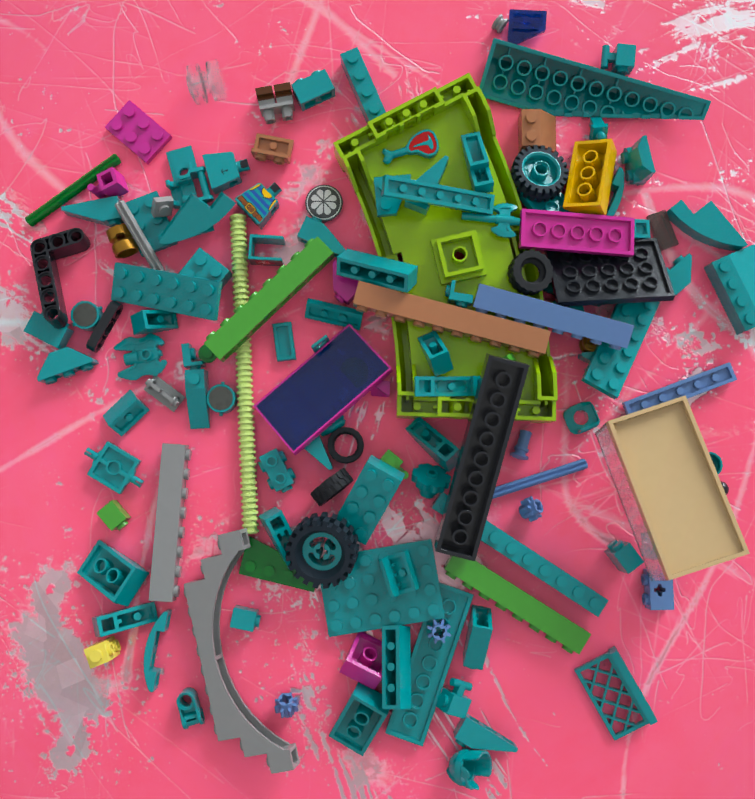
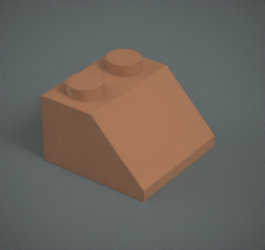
M521 109L518 117L519 153L528 146L532 148L533 145H537L538 149L543 145L545 150L550 147L552 148L551 152L554 153L556 151V116L541 109Z

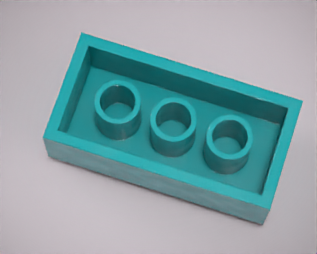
M373 455L367 460L337 517V520L340 522L342 518L347 520L345 525L347 528L350 525L353 526L354 531L352 534H357L358 542L364 545L367 544L405 476V473Z

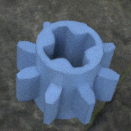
M530 496L520 502L522 505L519 506V513L522 518H529V521L532 522L542 517L540 513L543 512V505L540 500H533V497Z
M443 618L440 622H436L433 619L434 624L432 626L427 625V628L431 630L427 634L428 638L433 636L435 644L438 640H442L445 643L444 638L446 636L451 637V634L447 632V629L451 626L450 624L444 625ZM436 627L443 629L441 635L435 633Z
M291 692L281 693L278 699H275V713H280L281 718H291L295 712H298V698H293Z

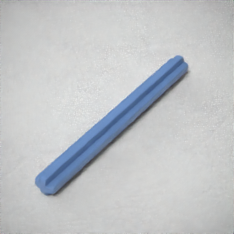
M580 459L495 487L492 499L587 469V461Z

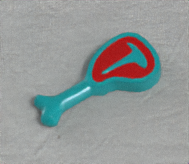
M430 129L422 130L413 135L408 144L403 148L394 151L383 148L382 153L385 156L383 162L389 165L394 158L407 154H418L424 158H433L439 151L438 139Z

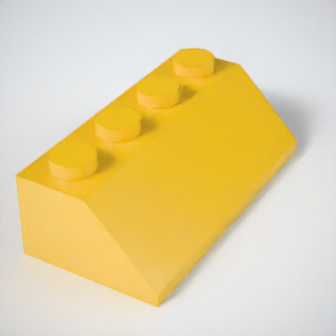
M612 139L575 141L563 209L573 213L607 214L617 155Z

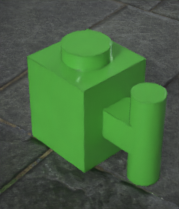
M388 449L380 460L405 473L403 479H407L409 477L408 472L400 467L404 461Z

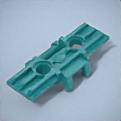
M192 146L166 152L173 181L165 180L166 187L171 190L174 200L173 208L180 209L191 192L197 196L193 182L197 178L203 196L198 198L206 204L212 202L214 198L210 194L205 176L206 168L203 166L197 167ZM183 170H188L187 174L181 175V172ZM214 226L210 227L209 229L198 235L215 231Z

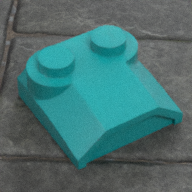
M647 135L642 136L632 147L624 148L621 153V162L625 164L626 168L625 178L631 185L636 184L639 186L645 184L656 172Z

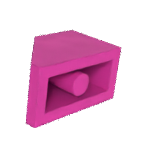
M334 260L332 262L334 297L341 304L346 303L349 305L354 300L359 281L336 275L337 261Z

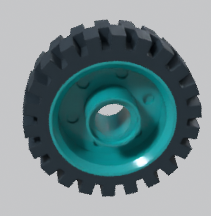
M533 145L532 148L528 146L525 150L522 149L516 156L510 173L515 187H518L517 193L523 192L522 197L525 199L527 196H530V201H534L536 198L537 202H542V200L547 202L549 199L552 200L558 196L564 188L569 172L568 168H566L567 163L563 162L564 158L562 156L557 157L559 154L557 151L552 153V148L548 147L545 150L543 145L539 149L537 145Z

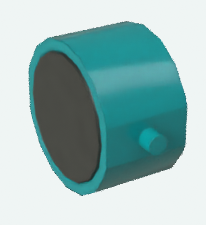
M89 301L78 302L71 310L72 326L85 331H94L103 315V307H99Z
M225 382L211 387L207 393L208 406L213 411L219 413V416L231 412L237 405V394L232 388L225 385Z

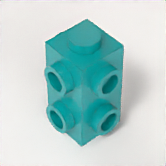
M275 448L259 457L260 462L258 464L263 473L267 472L269 476L267 482L272 490L275 489L276 492L281 490L284 493L293 488L292 484L295 483L294 478H296V475L292 468L288 469L285 463L287 458L283 450L279 451Z

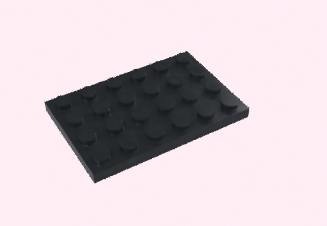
M657 238L634 239V256L632 257L544 250L546 257L551 261V266H553L551 283L555 301L558 305L569 307L674 300L675 293Z

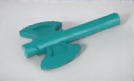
M502 203L493 207V211L497 212L498 215L462 212L461 220L498 224V226L492 227L491 231L503 238L515 237L516 233L511 230L510 226L520 225V218L510 216L518 207L509 203Z

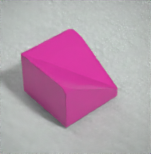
M382 380L371 390V396L389 397L391 382Z

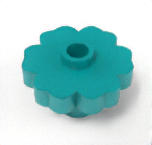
M426 463L419 464L418 468H413L411 481L416 483L415 486L419 488L422 497L430 499L437 493H443L445 489L449 488L451 476L446 474L447 471L440 466H432Z

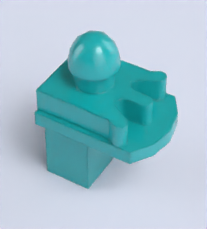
M591 117L589 140L607 139L608 123H604L602 117Z

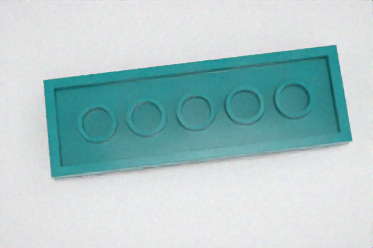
M115 262L111 300L216 321L218 320L222 282Z
M659 301L615 305L610 319L634 325L628 348L621 347V350L609 348V343L602 342L601 345L597 344L581 381L613 399L618 398L660 304Z

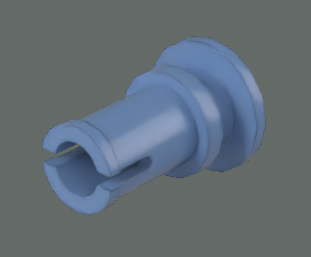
M520 430L517 444L513 448L515 451L510 452L512 457L519 460L529 459L526 453L529 452L527 448L532 436L530 431Z

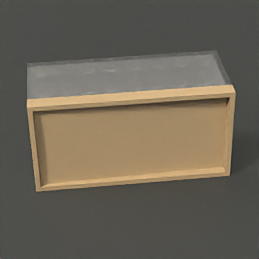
M686 395L609 420L595 432L651 581L672 580L750 554Z

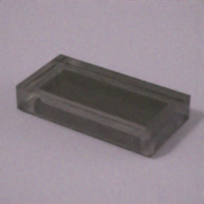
M666 210L646 217L650 221L653 237L657 238L661 251L679 244Z

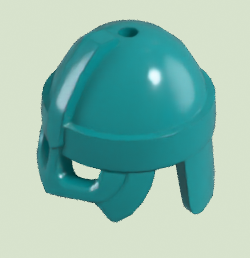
M463 748L454 753L450 758L446 771L449 778L457 785L464 786L470 790H479V786L474 781L475 776L489 777L492 774V759L488 751Z

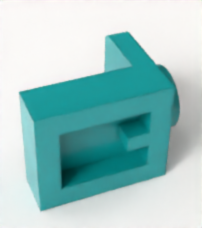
M181 344L183 365L186 369L206 367L204 361L194 362L197 356L196 350L192 348L191 344Z

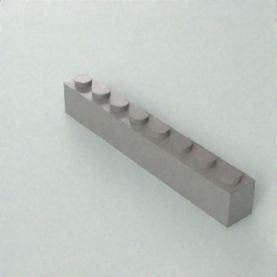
M162 443L148 601L173 602L180 595L178 578L181 577L182 566H179V561L183 557L184 550L183 546H181V538L185 536V527L182 526L183 519L187 515V508L184 507L185 499L188 498L186 480H189L190 469L187 467L188 461L191 460L192 456L189 445Z

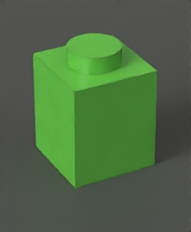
M111 500L97 512V515L111 531L122 530L129 524L127 521L131 518L117 500Z

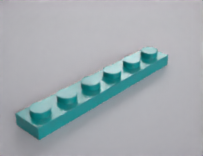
M391 175L383 176L381 196L479 214H493L495 198L493 194Z

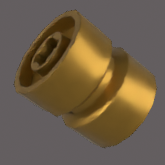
M126 224L113 226L106 231L109 242L113 244L112 250L116 258H127L139 251L138 245L132 238L133 236Z

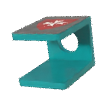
M250 234L248 260L251 265H284L282 258L255 256L256 244L285 245L283 236Z

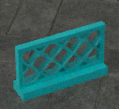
M613 646L608 649V652L575 668L574 671L615 741L649 723L652 725L658 721L617 648ZM608 658L611 663L610 671L599 669L600 662ZM586 669L593 670V679L583 678L581 672ZM597 672L608 675L606 685L595 682ZM611 676L620 678L621 685L619 689L609 686ZM594 685L605 688L602 698L593 695ZM607 690L618 692L616 702L605 699ZM621 694L631 697L630 706L619 703ZM604 703L614 705L612 715L603 713ZM618 707L628 710L626 720L615 717ZM631 711L639 713L643 720L637 723L629 721ZM614 720L625 723L623 730L617 733L614 732L612 728Z

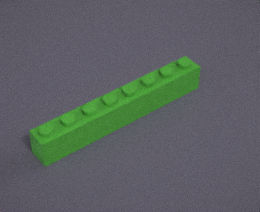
M318 236L315 239L311 238L307 241L305 248L301 252H296L287 265H282L277 270L276 276L272 279H267L263 283V288L259 292L255 291L252 293L245 305L242 304L234 311L235 314L230 319L226 318L216 332H211L206 337L207 341L204 344L220 361L224 362L335 257L334 253Z
M450 555L443 567L447 570L445 573L447 576L454 580L458 577L463 581L462 585L471 591L473 588L480 591L479 596L487 601L491 598L496 602L495 606L504 612L506 609L513 612L512 617L522 622L524 619L529 622L528 627L537 633L540 630L546 633L545 638L551 642L556 643V641H559L563 644L561 648L570 654L573 651L580 654L591 636V633L476 560L471 561Z

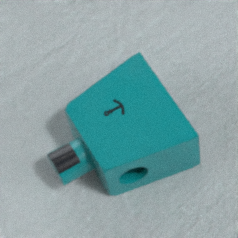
M233 152L202 155L214 194L221 193V191L223 192L242 182L240 172L250 170L247 159L236 161Z

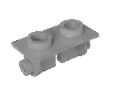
M154 376L152 379L149 378L145 382L147 386L144 390L173 412L185 399L184 395L158 376Z

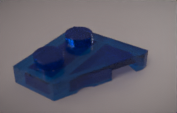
M510 9L507 42L520 44L544 33L546 30L547 11Z

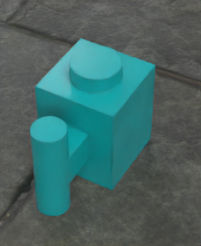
M618 43L613 53L609 52V45H603L600 68L608 69V63H612L611 72L624 76L630 75L635 66L636 45Z
M451 678L450 685L454 686L453 690L443 687L436 707L448 715L465 719L472 700L464 695V691H471L473 685L470 682Z

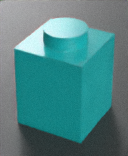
M236 605L233 608L230 627L253 632L260 625L261 615H258L259 609Z

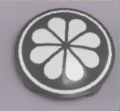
M318 185L307 194L305 206L311 217L315 216L321 219L322 223H326L339 215L343 207L341 194L336 188L330 185Z

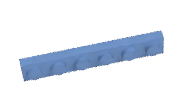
M728 362L625 401L622 405L627 415L685 395L687 399L733 382L737 378L731 363Z

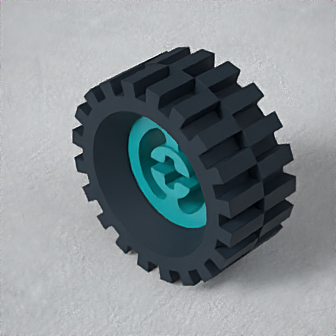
M322 512L320 516L314 513L310 518L308 516L305 517L296 526L286 545L285 551H288L285 557L286 561H291L288 566L290 571L295 569L296 573L294 576L297 579L303 577V584L308 585L309 581L312 582V588L318 589L320 584H323V589L329 588L331 583L333 587L339 585L340 580L344 581L347 579L358 557L359 544H356L358 536L357 534H352L354 531L353 526L350 525L347 528L345 526L347 520L342 518L340 522L337 520L338 515L334 513L331 517H328V512ZM321 537L317 542L313 541V539ZM324 537H326L327 540L324 544V549L326 550V552L324 554L323 559H320L321 555L323 554V547L321 546L324 542ZM330 555L335 556L332 559H328Z

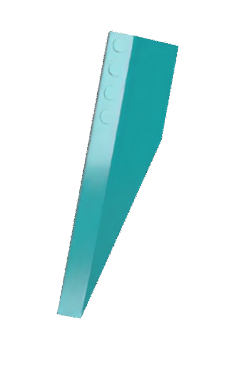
M497 38L492 40L479 86L486 99L521 109H541L554 116L704 120L711 104L710 100Z

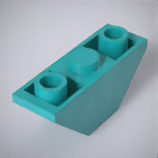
M690 253L685 257L680 255L672 262L674 266L671 269L666 267L675 295L691 283L692 255Z
M65 347L48 354L37 376V380L46 383V385L57 382L58 378L75 376V372L80 370L83 372L92 370L93 366L99 363L94 358L70 347Z

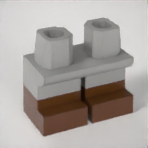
M290 82L274 85L277 103H275L272 85L255 88L260 112L266 124L275 123V115L281 113L283 121L293 120V111L295 109Z

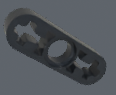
M115 300L109 303L86 344L87 349L95 353L101 349L123 310L122 304Z

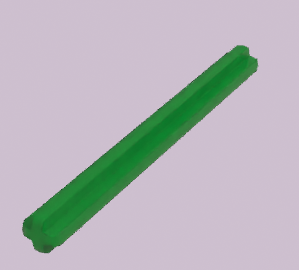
M116 154L108 157L26 216V222L30 226L36 225L86 189L89 184L97 181V174L111 167L115 168L121 163L119 157Z

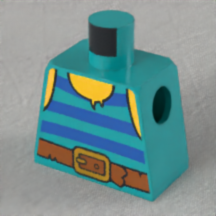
M275 182L268 189L261 183H257L237 196L235 201L262 230L279 208V202L275 197L282 190Z

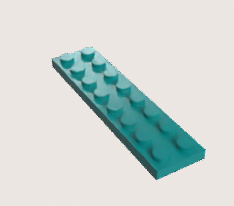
M439 582L445 613V618H443L444 625L450 624L451 627L447 629V632L451 634V637L446 636L444 638L445 643L442 640H438L435 644L434 637L428 638L427 635L431 632L427 625L432 626L434 624L433 620L422 622L411 654V709H393L385 730L386 734L422 747L474 596L472 593ZM436 627L435 633L441 635L443 629Z

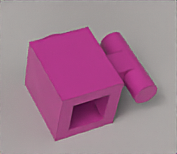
M113 167L96 175L99 183L97 186L93 184L87 186V189L99 199L106 198V195L109 197H120L129 192L125 177Z

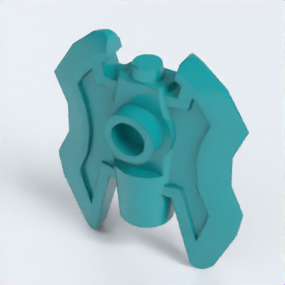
M149 333L142 338L128 337L115 345V350L132 351L124 354L123 359L126 366H133L118 372V377L127 380H137L145 375L157 376L167 365V361L161 360L160 362L159 359L163 356V352L158 346H163L165 344L164 340L157 335Z

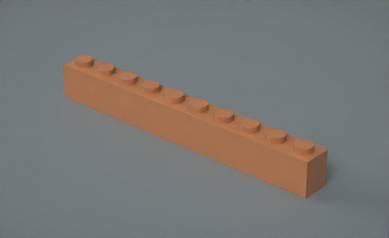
M362 281L358 282L353 300V307H356V311L367 313V311L375 312V316L386 318V316L394 317V321L405 323V321L413 322V326L424 328L425 326L432 327V331L443 333L444 331L451 332V336L462 338L463 336L470 337V341L481 343L482 341L489 342V346L501 348V346L508 347V351L520 353V351L527 352V355L533 358H539V356H543L546 353L551 331Z

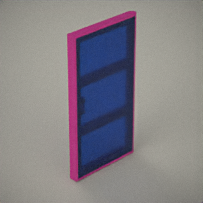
M348 324L259 400L254 407L296 456L392 373L393 370L353 326Z

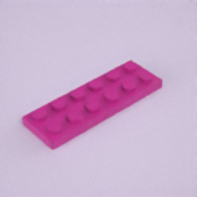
M522 208L520 210L519 248L632 257L634 256L635 218Z

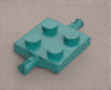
M107 441L103 449L98 453L89 447L84 452V455L93 459L92 467L87 475L118 494H122L130 482L139 488L144 484V480L135 476L136 470L142 461L110 441Z

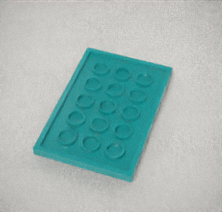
M432 539L358 551L357 560L347 579L344 581L340 580L339 585L335 587L331 583L329 588L323 589V584H321L329 637L382 629V626L406 625L445 618ZM408 550L420 589L390 598L386 590L383 573L380 570L379 559Z

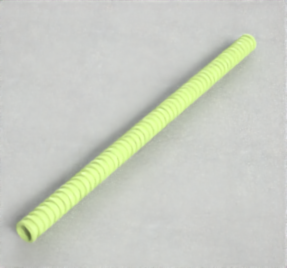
M240 213L230 215V220H232L230 221L232 226L230 227V231H232L230 233L232 237L230 242L233 249L231 250L233 255L231 256V260H233L231 265L233 266L232 272H234L232 274L234 278L232 280V283H234L232 294L235 296L233 297V301H235L233 303L235 307L233 312L237 307L242 304L245 305L249 301L248 295L250 294L248 291L249 285H247L249 283V279H247L249 277L247 273L249 268L246 261L248 260V256H246L248 254V250H246L248 248L246 244L248 240L245 238L247 237L245 232L247 231V227H245L247 225L245 221L247 217ZM249 338L235 351L237 354L235 356V359H237V362H235L237 368L235 370L238 372L236 374V377H238L236 383H238L236 394L238 395L237 401H239L237 404L239 407L237 418L240 425L238 427L240 431L238 434L240 436L238 440L240 445L238 447L241 448V451H239V454H241L239 458L241 460L239 464L241 470L239 472L242 474L240 476L242 478V482H240L242 494L240 496L243 499L241 500V503H243V506H241V509H243V512H241V515H243V518H241V521H243L242 527L247 528L248 534H257L259 532V529H257V526H259V523H257L259 511H257L258 505H256V502H258V499H256L258 487H256L257 481H255V478H257V475H255L257 463H255L256 457H254V454H256V451H254L256 439H254L255 433H253V430H255V427H253L255 415H253L254 409H252V406H254V403H252V400H254L252 388L254 387L251 385L253 379H251L253 373H251L253 362L250 360L252 359V355H250L252 353L250 349L252 347L250 343L252 338Z

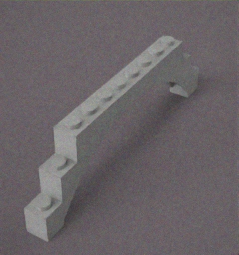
M247 528L218 535L217 544L222 554L201 559L200 568L204 578L185 583L184 596L188 602V614L193 625L192 633L196 638V651L201 661V673L206 684L205 692L209 697V710L211 715H213L214 732L217 735L218 741L240 738V748L244 753V757L267 754V766L270 767L271 774L294 770L300 764L296 743L290 744L262 724L244 703L228 673L220 638L221 605L227 582L245 549L251 547Z

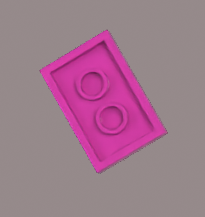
M131 100L105 126L106 130L147 165L173 138L171 134Z

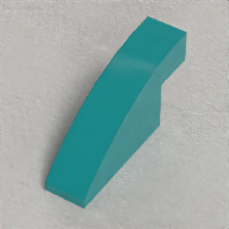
M221 191L212 205L209 206L191 192L158 237V242L161 244L178 242L206 231L219 222L236 204L235 201Z
M680 200L664 214L682 232L706 245L729 251H739L748 245L712 201L693 214L687 205Z

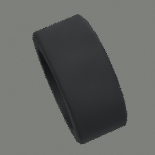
M342 427L332 432L328 439L327 447L333 459L339 463L348 464L360 458L363 453L364 442L358 431L350 427ZM343 434L353 436L357 442L355 453L348 457L339 455L334 447L336 439Z

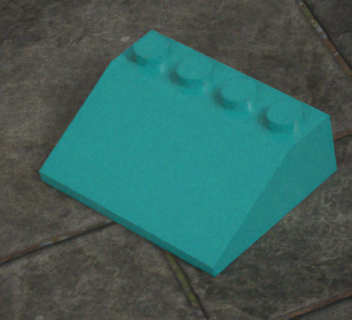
M755 244L724 256L704 267L737 335L755 327Z

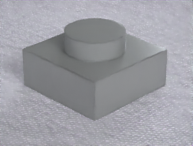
M172 196L153 197L151 214L154 218L172 216L174 204Z

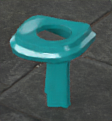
M591 402L575 404L567 408L563 413L565 423L573 434L584 433L597 427L600 423L598 414ZM579 410L585 411L588 415V421L584 425L577 424L574 421L575 412Z

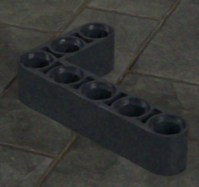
M72 228L36 239L30 245L43 316L57 329L67 325L68 316L56 260L88 250L91 242L80 228Z

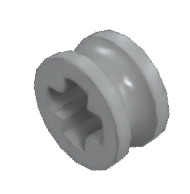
M500 14L492 24L491 29H496L497 33L500 34L506 27L509 19H504L503 15Z

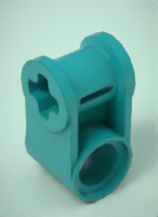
M191 687L183 689L176 700L182 727L186 730L189 726L195 724H205V716L197 691ZM183 696H190L192 702L184 701Z

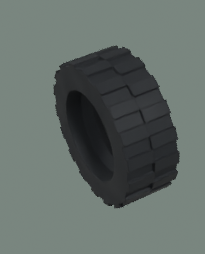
M523 251L508 266L507 276L509 277V283L512 284L513 289L524 295H534L541 292L552 281L553 266H551V261L540 251ZM530 263L538 268L539 277L536 281L528 282L523 278L521 271L525 264Z
M342 468L315 488L310 495L319 506H322L351 484L353 478L345 468Z

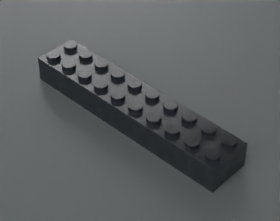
M486 353L435 540L436 552L471 561L476 559L530 366L526 363Z

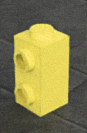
M111 636L85 648L84 652L90 669L109 662L120 655L121 646L119 641L115 640L114 636Z

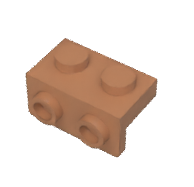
M257 133L251 153L258 161L265 162L266 160H271L278 165L290 164L294 140Z

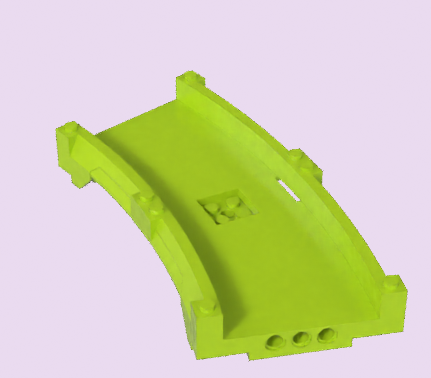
M470 73L438 89L434 87L368 121L367 126L333 143L335 158L342 171L346 172L357 195L370 229L377 255L398 261L397 254L401 253L404 263L418 266L417 284L408 294L454 306L455 304L447 303L448 297H445L446 286L450 285L452 280L456 281L454 292L474 295L473 302L479 283L518 293L516 289H513L512 284L509 283V277L507 276L508 266L523 251L534 250L519 248L520 225L510 226L511 230L516 233L515 237L503 238L491 231V228L498 226V224L461 220L462 212L468 211L430 205L427 214L423 215L404 207L405 200H402L396 216L377 217L374 177L411 174V179L417 180L446 155L449 157L439 185L473 191L465 162L461 135L480 131L494 181L493 192L487 194L495 195L494 206L502 203L516 205L518 207L517 210L513 211L510 216L520 218L522 205L505 157L496 138L491 109L480 87L476 86ZM430 129L438 139L439 151L433 158H424L418 154H407L394 158L389 165L383 162L385 157L382 153L383 148L389 151L403 148L408 144L413 135L422 130ZM461 252L464 255V259L458 260L454 254ZM528 263L522 267L521 273L526 281L534 282L538 279L539 271L535 265ZM542 291L534 295H525L544 301ZM473 302L471 306H467V308H465L476 311V307H473ZM487 312L488 315L495 316L494 312ZM391 317L396 355V418L469 419L475 396L414 397V377L435 376L417 339L432 332V327L425 326L424 328L413 326V322L405 321V323L394 321V317ZM506 317L507 320L514 321L513 317ZM525 322L526 325L533 326V323ZM437 332L449 351L454 369L436 377L480 376L486 353L499 357L512 353L518 362L530 365L514 421H530V423H551L556 421V401L558 400L557 372L553 358L550 356L549 341L546 353L543 356H539V358H533L528 356L527 352L520 351V353L508 351V347L501 346V348L489 346V342L482 341L481 343L470 341V337L463 336L462 338L451 336V332Z

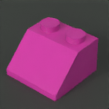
M358 632L339 672L375 690L382 679V641L365 632Z

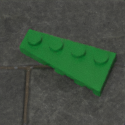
M248 535L251 547L244 551L239 574L311 592L315 591V588H312V582L309 581L308 585L302 583L303 577L297 579L294 576L296 570L290 571L277 550Z

